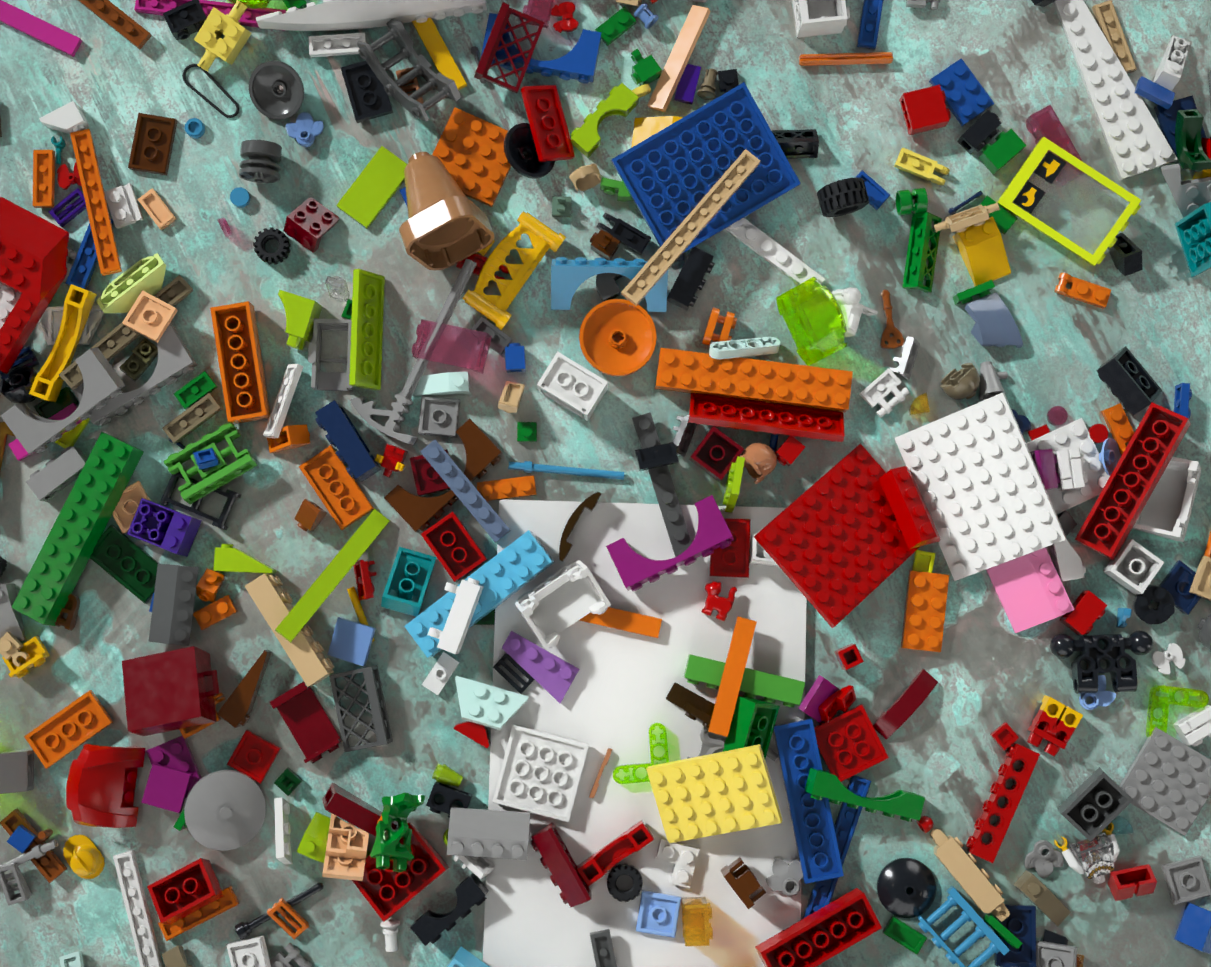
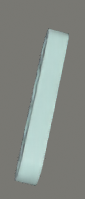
M761 337L713 342L710 344L709 356L714 359H729L776 354L779 351L780 340L775 337Z

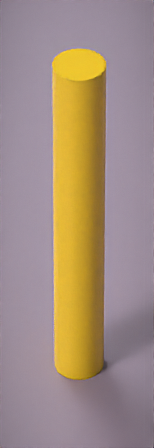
M355 587L348 588L347 591L359 623L369 626Z

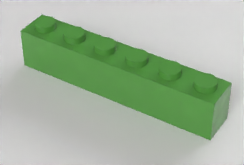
M689 654L684 678H688V683L698 685L699 681L707 683L706 687L718 689L725 663ZM745 668L739 691L745 692L744 696L756 699V696L759 695L764 697V701L775 703L776 700L783 701L784 706L794 708L795 704H801L805 682Z

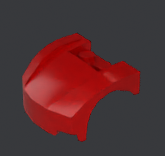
M85 744L78 758L73 760L66 784L67 808L71 810L74 822L93 827H136L139 807L133 806L137 770L138 767H143L145 748L139 746L108 747Z

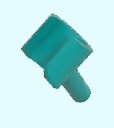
M53 136L51 142L56 148V164H61V152L66 143L61 136L60 142L57 143L56 138Z

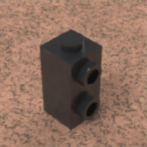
M987 110L957 142L970 155L975 150L979 152L986 145L984 141L988 137L992 139L999 132L997 129L1001 124L999 117Z

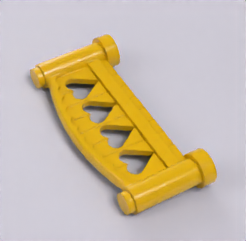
M524 211L517 219L519 226L504 237L489 255L479 274L475 289L472 291L468 289L462 298L465 300V303L494 322L495 326L500 330L504 328L512 314L506 311L548 249L550 248L556 253L566 238L562 233L557 234L531 214ZM522 234H527L534 249L518 248L516 242L521 240ZM512 249L518 251L523 264H508L505 258L510 256ZM500 265L507 267L512 280L495 278L494 274L499 271ZM493 280L496 282L501 295H486L483 290L485 287H488V282Z

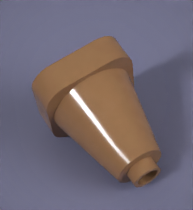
M418 152L412 155L404 169L408 220L400 226L399 233L409 256L429 270H443L490 245L494 240V233L487 215L465 196L438 157L432 156L428 152Z

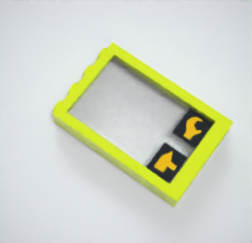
M1045 137L1039 140L997 201L1003 208L1092 266L1103 261L1106 256L1104 254L1106 249L1113 247L1117 241L1116 235L1119 231L1123 232L1129 224L1127 220L1131 214L1135 215L1141 207L1139 205L1141 199Z

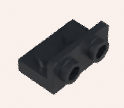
M192 0L163 13L169 29L176 40L187 39L191 34L199 32L207 19L199 0Z

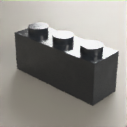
M693 247L667 297V301L685 310H688L689 306L693 307L698 298L695 296L697 290H702L706 282L703 279L706 272L710 274L715 265L712 262L714 256Z

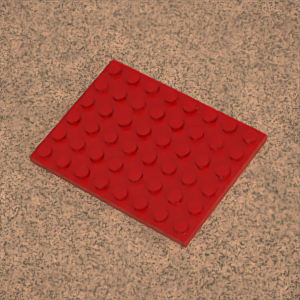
M861 443L754 536L831 628L841 622L920 548H908L879 481V478L886 472Z

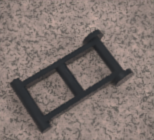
M181 472L171 476L160 501L161 504L167 506L169 502L213 521V526L227 530L228 527L225 526L226 520L236 497L241 498V494L229 489L226 492L219 489L213 491L228 497L218 519L198 510L203 497L192 503L191 507L170 499L179 477L184 479ZM191 478V480H192V482H193L194 484H197L198 482H200V481H197V480Z

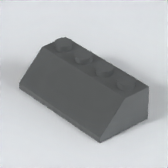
M158 563L149 642L189 646L198 567Z

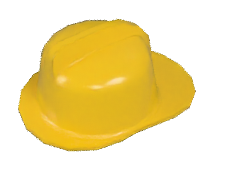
M74 835L66 841L63 848V856L72 871L84 879H93L99 876L104 869L105 862L103 855L94 843L84 835Z

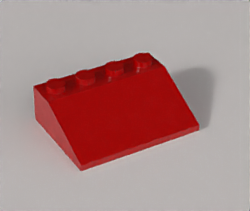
M410 822L408 823V828L412 829L410 848L414 859L407 861L406 871L394 872L393 861H390V868L377 869L376 858H372L369 855L365 859L363 881L352 880L383 922L393 916L450 868L439 853Z

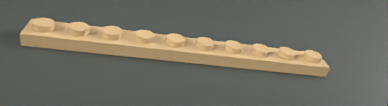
M745 149L623 289L621 295L637 306L757 168L760 160Z

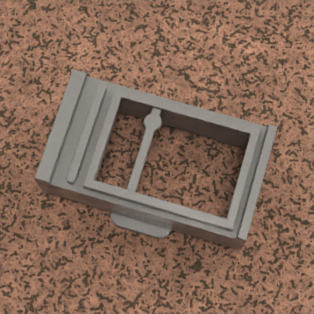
M314 319L313 342L309 344L308 361L312 363V389L322 391H353V386L349 385L351 320ZM322 330L348 331L347 359H321ZM321 362H342L343 364L347 363L346 372H320Z

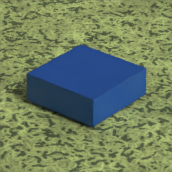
M213 448L193 453L199 470L218 465V459Z
M21 824L7 842L19 852L25 853L37 836Z

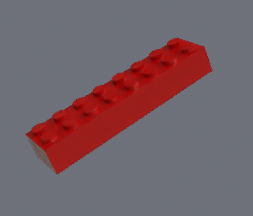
M1151 402L1077 534L1075 540L1079 544L1113 561L1115 560L1190 427L1189 418Z

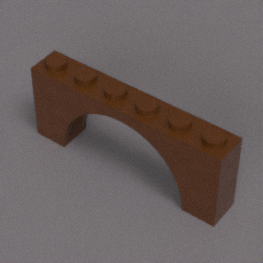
M468 419L456 431L466 450L464 475L471 483L476 478L480 480L486 475V469L491 464L495 466L501 461L502 458L500 456L502 452L471 419ZM397 485L384 497L417 533L419 531L424 532L431 525L429 522L434 517L438 519L445 512L443 509L448 504L452 506L459 499L452 490L437 497H420L407 492L400 485Z

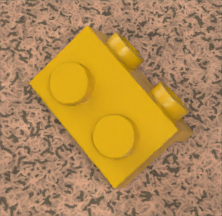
M35 636L22 644L23 647L20 651L28 653L30 659L26 660L21 656L19 661L22 665L20 667L14 665L13 658L6 660L2 657L11 671L8 674L10 678H21L29 673L28 669L33 666L35 668L46 662L45 659L50 654L39 636Z

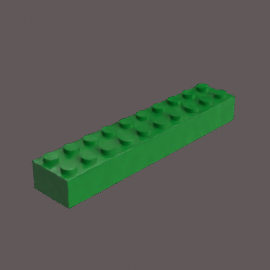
M101 432L11 608L43 625L55 626L62 608H65L69 600V594H72L144 451L114 436Z

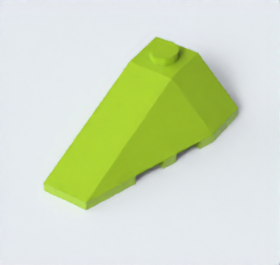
M316 812L296 852L324 863L331 818ZM368 849L366 853V858L371 854V852Z

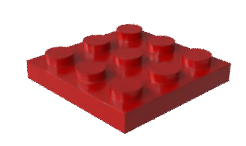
M862 704L832 718L828 723L824 722L814 727L818 750L829 772L836 775L840 782L889 758Z

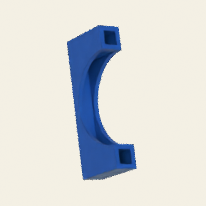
M489 13L481 56L498 14ZM583 29L579 41L570 52L558 59L549 61L531 58L525 73L532 74L536 72L541 73L545 77L559 76L563 80L576 79L580 83L585 84L594 82L601 44V32ZM509 32L502 35L505 44L512 42ZM515 45L507 47L510 57L520 53ZM504 49L495 53L498 62L507 59ZM522 57L512 60L516 69L524 66ZM509 61L500 65L504 69L513 70Z

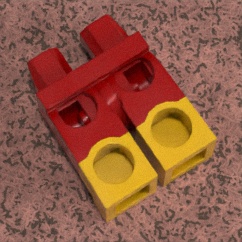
M1044 695L1041 701L1042 705L1028 728L1031 733L1027 742L1039 747L1043 739L1047 740L1048 743L1043 751L1055 757L1060 748L1065 749L1066 743L1071 738L1083 715L1059 701Z

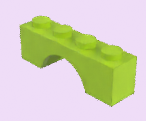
M623 83L618 87L614 86L609 92L610 96L606 100H601L596 107L597 110L593 114H588L583 121L584 124L580 128H575L571 133L572 145L587 158L601 145V139L597 131L600 123L612 115L627 117L639 103V97Z

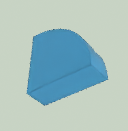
M1118 608L1116 627L1125 628L1127 626L1126 619L1131 617V609Z

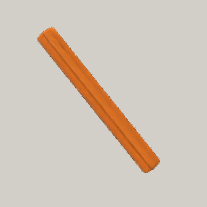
M892 52L801 54L799 56L800 66L890 64L893 61Z

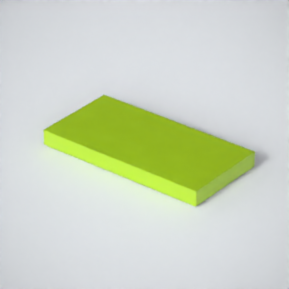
M381 146L338 202L337 208L368 229L405 181L404 169L407 163Z

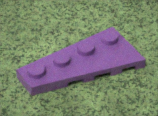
M513 631L510 632L502 646V649L551 696L561 703L579 668Z

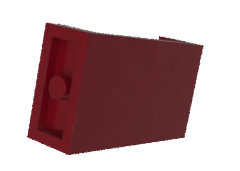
M304 681L270 701L273 709H278L305 755V763L311 761L313 764L323 758L321 754L328 750L331 753L339 748L338 744L342 742L340 735L311 686L307 687Z

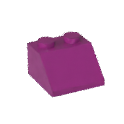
M1052 449L1030 452L1045 489L1058 488L1060 477L1056 473L1055 465L1057 459Z

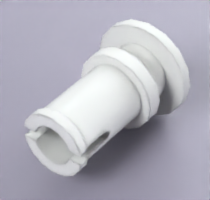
M388 919L380 923V926L384 927L385 951L387 952L398 950L397 933L399 929L396 926L400 925V921L397 919Z

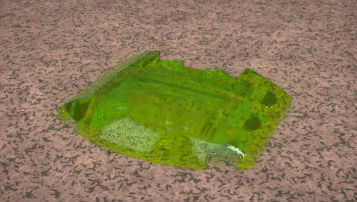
M812 277L776 297L779 314L783 316L798 348L796 350L807 366H811L847 347V342L844 343V332H847L842 310L832 292L826 286L818 283L816 277Z

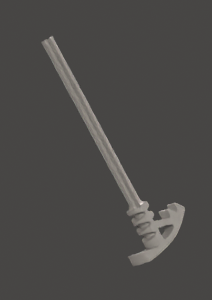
M466 259L401 393L395 395L397 402L391 403L393 410L375 409L376 402L364 403L365 396H359L350 400L360 416L371 426L407 444L414 445L417 437L399 433L401 429L399 422H403L405 420L403 414L409 412L407 405L413 404L412 395L477 263L472 260ZM376 415L389 418L385 426H383L377 421H375L373 419V416Z

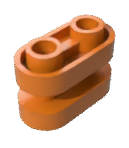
M713 307L702 344L709 346L711 340L715 342L730 341L732 339V336H729L730 329H734L737 318L734 317L735 313L727 311L726 317L719 315L720 309ZM716 322L723 324L720 335L713 333Z

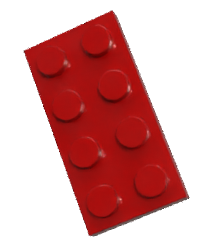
M556 85L522 87L520 90L539 162L573 159L575 154Z

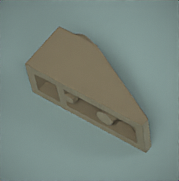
M1026 870L1013 884L1057 927L1071 913L1029 871Z

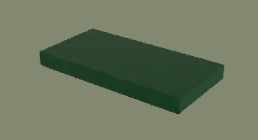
M110 525L98 540L90 559L144 604H147L155 591L158 562L125 534H122L114 525Z

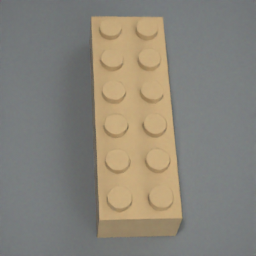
M264 573L244 587L307 687L316 685L334 673L332 669L334 665L330 658H325L322 651L324 649L320 642H315L311 636L314 633L308 624L302 628L291 643L275 631L292 610L293 605L291 602L293 600L287 591L284 593L281 586L283 584L277 575Z

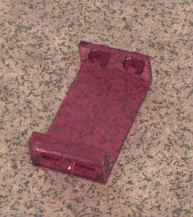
M421 319V323L416 330L417 340L412 346V357L467 368L483 374L492 336L486 332L441 324L436 336L425 352L437 322Z

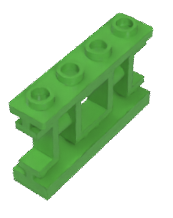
M232 422L221 425L215 432L204 435L201 440L188 444L185 449L169 455L168 459L163 461L172 475L181 472L186 483L178 487L183 500L189 505L258 466L247 448L241 452L237 450L233 440L241 435ZM226 439L229 446L220 451L216 444ZM213 448L220 464L206 472L204 469L199 470L193 453ZM234 453L237 461L228 465L224 458ZM192 459L195 466L186 471L182 463ZM199 473L203 480L194 485L190 477Z

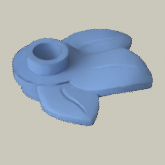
M307 112L299 114L296 123L290 122L286 124V131L289 137L296 139L297 143L303 147L313 145L315 137L320 135L324 129L323 121L314 122L312 116Z

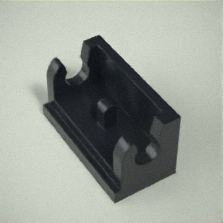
M673 442L635 450L639 471L679 462Z

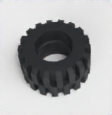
M862 178L842 179L822 187L817 192L824 217H838L850 214L864 208L869 203L865 183Z

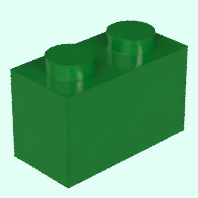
M1012 128L1008 132L1002 131L995 138L997 141L994 144L988 143L981 149L982 154L979 160L993 175L1026 147V144Z

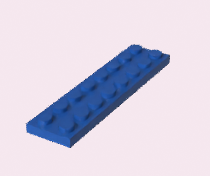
M806 719L775 725L774 735L804 883L842 877L844 874L830 804L828 802L829 799L823 797L822 800L811 798V794L805 791L810 768L823 771L813 720Z

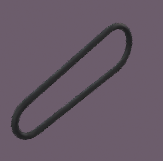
M191 64L187 66L183 71L182 77L183 81L188 87H190L194 92H196L200 97H202L206 102H208L212 107H214L226 118H233L239 113V105L237 104V102L223 89V87L207 71L203 70V72L235 104L236 112L233 115L225 114L210 100H208L204 95H202L198 90H196L192 85H190L185 78V74L189 68L199 66L197 64Z

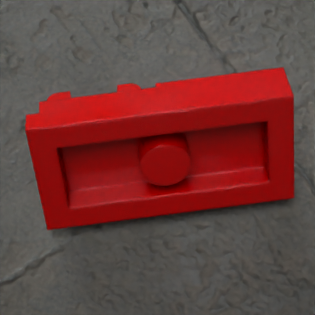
M359 560L354 565L359 601L374 598L375 588L373 583H371L370 577L376 576L377 572L368 571L369 566L375 564L374 561Z

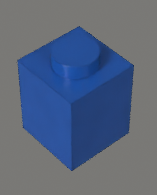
M511 343L509 347H505L507 373L526 372L525 347L521 346L520 343Z

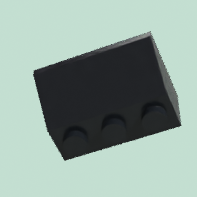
M1126 346L1096 370L1099 378L1107 383L1111 388L1112 394L1121 400L1125 410L1133 416L1149 406L1162 392V389Z

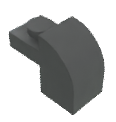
M616 273L597 274L596 290L602 302L620 296L621 291L615 281L623 277V275Z

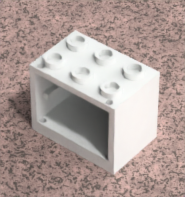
M792 0L797 38L842 33L844 26L847 25V19L850 18L849 7H846V0Z
M557 351L539 380L537 388L540 393L588 421L607 391L608 382Z

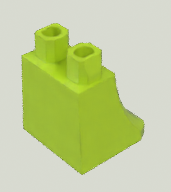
M279 290L278 295L286 313L285 333L289 334L286 344L303 351L305 342H311L314 319H319L323 306L314 300Z

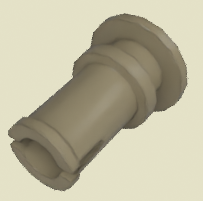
M706 69L704 83L701 84V89L697 91V95L705 100L716 98L714 93L716 87L714 85L718 75L717 70Z

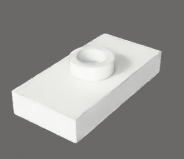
M443 652L422 685L436 695H439L460 662Z

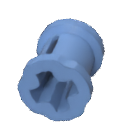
M643 3L634 12V16L638 17L645 24L644 27L646 29L652 27L659 18L658 15H654L648 9L647 3Z

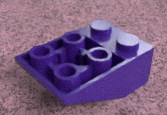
M142 498L127 534L172 553L187 557L202 520Z

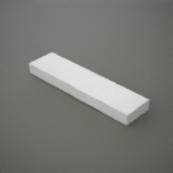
M288 364L263 436L279 438L304 366Z

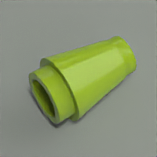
M438 764L432 776V779H435L437 783L459 787L463 776L445 764Z

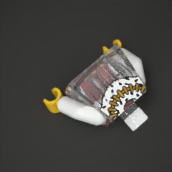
M1112 822L1108 825L1107 830L1104 829L1102 831L1103 834L1097 835L1091 842L1085 839L1069 845L1070 849L1067 848L1068 842L1066 838L1061 836L1064 841L1062 846H1059L1054 839V845L1062 849V855L1069 867L1078 874H1084L1087 879H1093L1096 884L1104 883V874L1113 872L1114 863L1120 852L1116 837L1112 834L1114 829Z

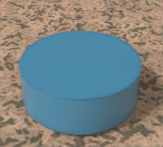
M191 118L185 124V131L191 138L197 139L204 135L205 126L201 120Z
M238 187L232 190L230 200L236 207L243 208L249 204L250 194L246 189Z

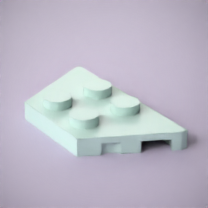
M455 677L462 720L500 730L517 713V710L528 701L529 696L463 677Z

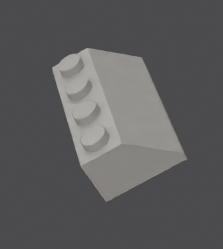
M451 807L447 855L527 860L530 812Z

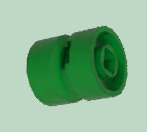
M925 188L913 189L912 192L909 190L896 192V210L898 215H908L912 211L915 214L927 212L928 198Z

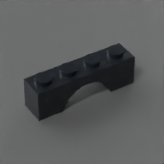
M474 873L463 880L455 889L457 905L454 910L445 914L428 910L411 925L410 928L425 946L429 942L434 944L442 937L441 932L445 929L447 932L457 924L455 921L459 917L464 919L471 913L470 908L475 904L479 906L487 899L485 896L489 890Z

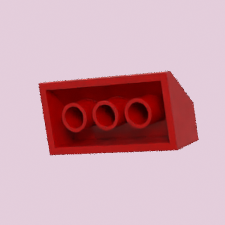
M907 466L894 468L881 476L879 481L908 548L913 549L939 542L941 540L910 469Z

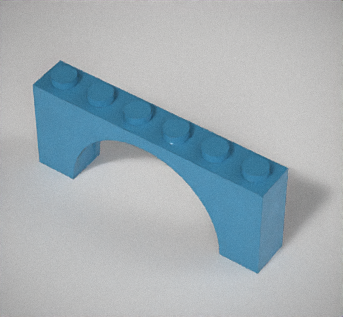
M565 257L552 259L551 310H570L575 291L588 278L601 273H616L632 280L648 261L644 259L625 261L622 258H616L614 261L604 258L587 260L582 257L575 258V260H567ZM668 270L645 296L647 312L667 311Z

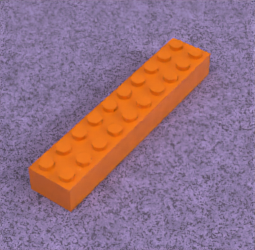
M660 348L655 389L845 413L849 410L853 371L741 357L714 359L709 356V353Z

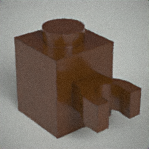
M602 229L599 233L595 232L590 239L591 250L607 260H611L620 247V241Z

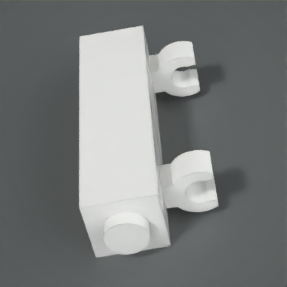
M469 577L468 580L462 579L460 586L446 583L444 590L455 593L456 597L443 631L433 627L429 629V636L440 639L437 648L453 654H459L483 590V586L479 585L480 581Z

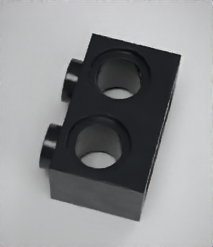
M435 782L426 806L430 807L429 810L434 813H447L450 818L453 802L461 801L463 808H468L473 794ZM442 794L445 797V802L437 803L435 795Z

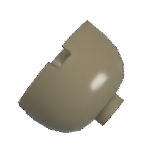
M972 363L961 365L962 369L959 371L953 369L942 379L940 387L949 397L961 400L965 398L970 399L976 394L975 391L980 384V376Z

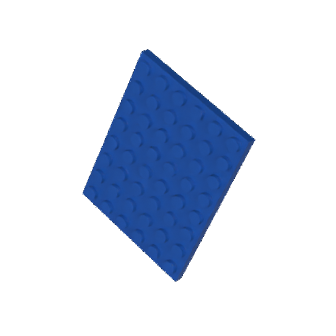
M744 82L611 159L612 164L660 247L745 149L760 160L757 168L684 252L801 184Z

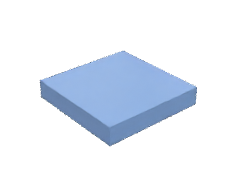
M642 890L636 931L675 938L681 897Z

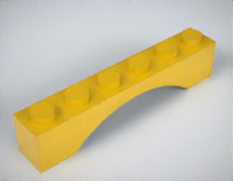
M72 284L70 285L64 301L63 316L56 341L46 362L36 375L29 394L47 401H57L64 382L59 374L71 364L97 296L96 293Z

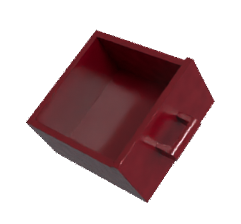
M191 646L122 661L128 732L140 736H148L217 722L214 695L219 694L217 670H211L210 653Z

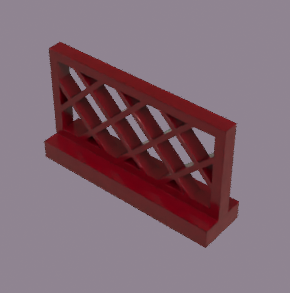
M502 2L474 78L484 79L518 93L545 22L510 8L509 4ZM510 15L517 16L521 23L512 27L509 22ZM533 23L538 25L539 28L537 32L529 34L526 25ZM523 27L526 36L517 39L513 30ZM511 32L514 41L505 44L502 35ZM528 39L531 48L523 52L519 42ZM516 44L520 53L510 57L507 47ZM504 49L507 59L498 62L495 53ZM522 57L524 66L516 69L512 60ZM509 61L513 71L504 74L500 65ZM497 66L501 76L493 78L487 74L489 69ZM515 74L518 80L516 87L508 84L505 77Z

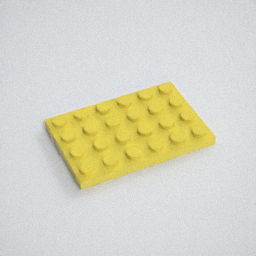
M761 744L648 766L646 769L669 843L775 825L783 821Z

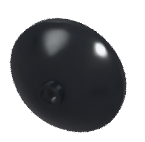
M529 123L517 124L507 132L504 139V152L508 162L515 171L527 178L537 179L544 177L552 170L555 161L539 162Z
M899 858L888 863L880 872L877 880V894L881 904L891 914L901 918H914L925 913L932 905L936 896V882L930 869L922 862L913 858ZM912 887V892L906 893V889Z

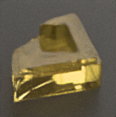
M927 393L921 394L914 399L909 409V415L930 412Z

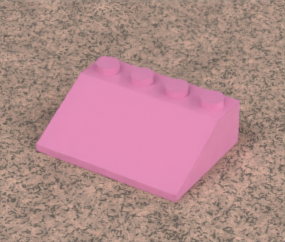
M1046 547L986 569L1014 633L1055 619L1074 610Z

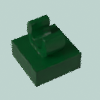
M288 767L274 784L289 796L303 780Z

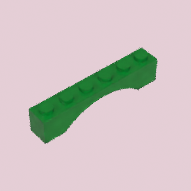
M814 768L809 770L805 791L811 794V798L822 800L823 797L829 798L828 802L838 805L841 802H845L848 807L854 809L862 806L865 807V811L876 813L877 810L883 811L882 815L892 818L895 815L901 816L900 819L912 822V819L920 820L925 801L924 796L904 790H897L892 794L882 797L858 796L849 791L836 775Z

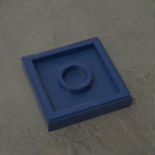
M1179 560L1159 586L1170 592L1176 608L1185 615H1189L1201 597L1189 592L1196 572Z

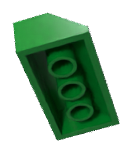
M738 696L723 751L761 744L763 755L766 759L780 706L750 697Z

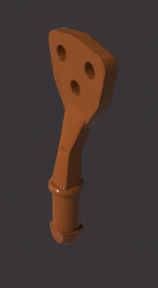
M885 289L882 291L881 297L884 305L883 310L886 315V328L881 335L880 346L883 349H895L902 347L905 341L901 332L894 326L890 292Z

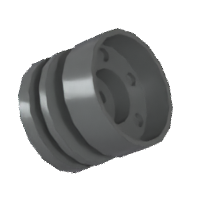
M265 140L242 141L240 156L245 160L241 161L239 165L241 168L239 170L240 178L257 183L278 182L280 180L278 172H280L281 167L276 163L281 161L282 147L277 143Z

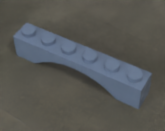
M436 439L420 451L495 543L511 531Z

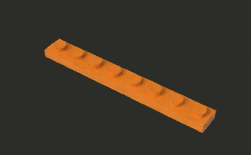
M90 129L71 132V140L100 272L102 276L122 272Z

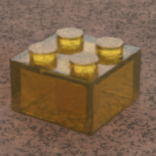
M705 897L682 898V926L685 946H710L709 939H713V929L711 923H709V919H712V906H710V902L707 903Z

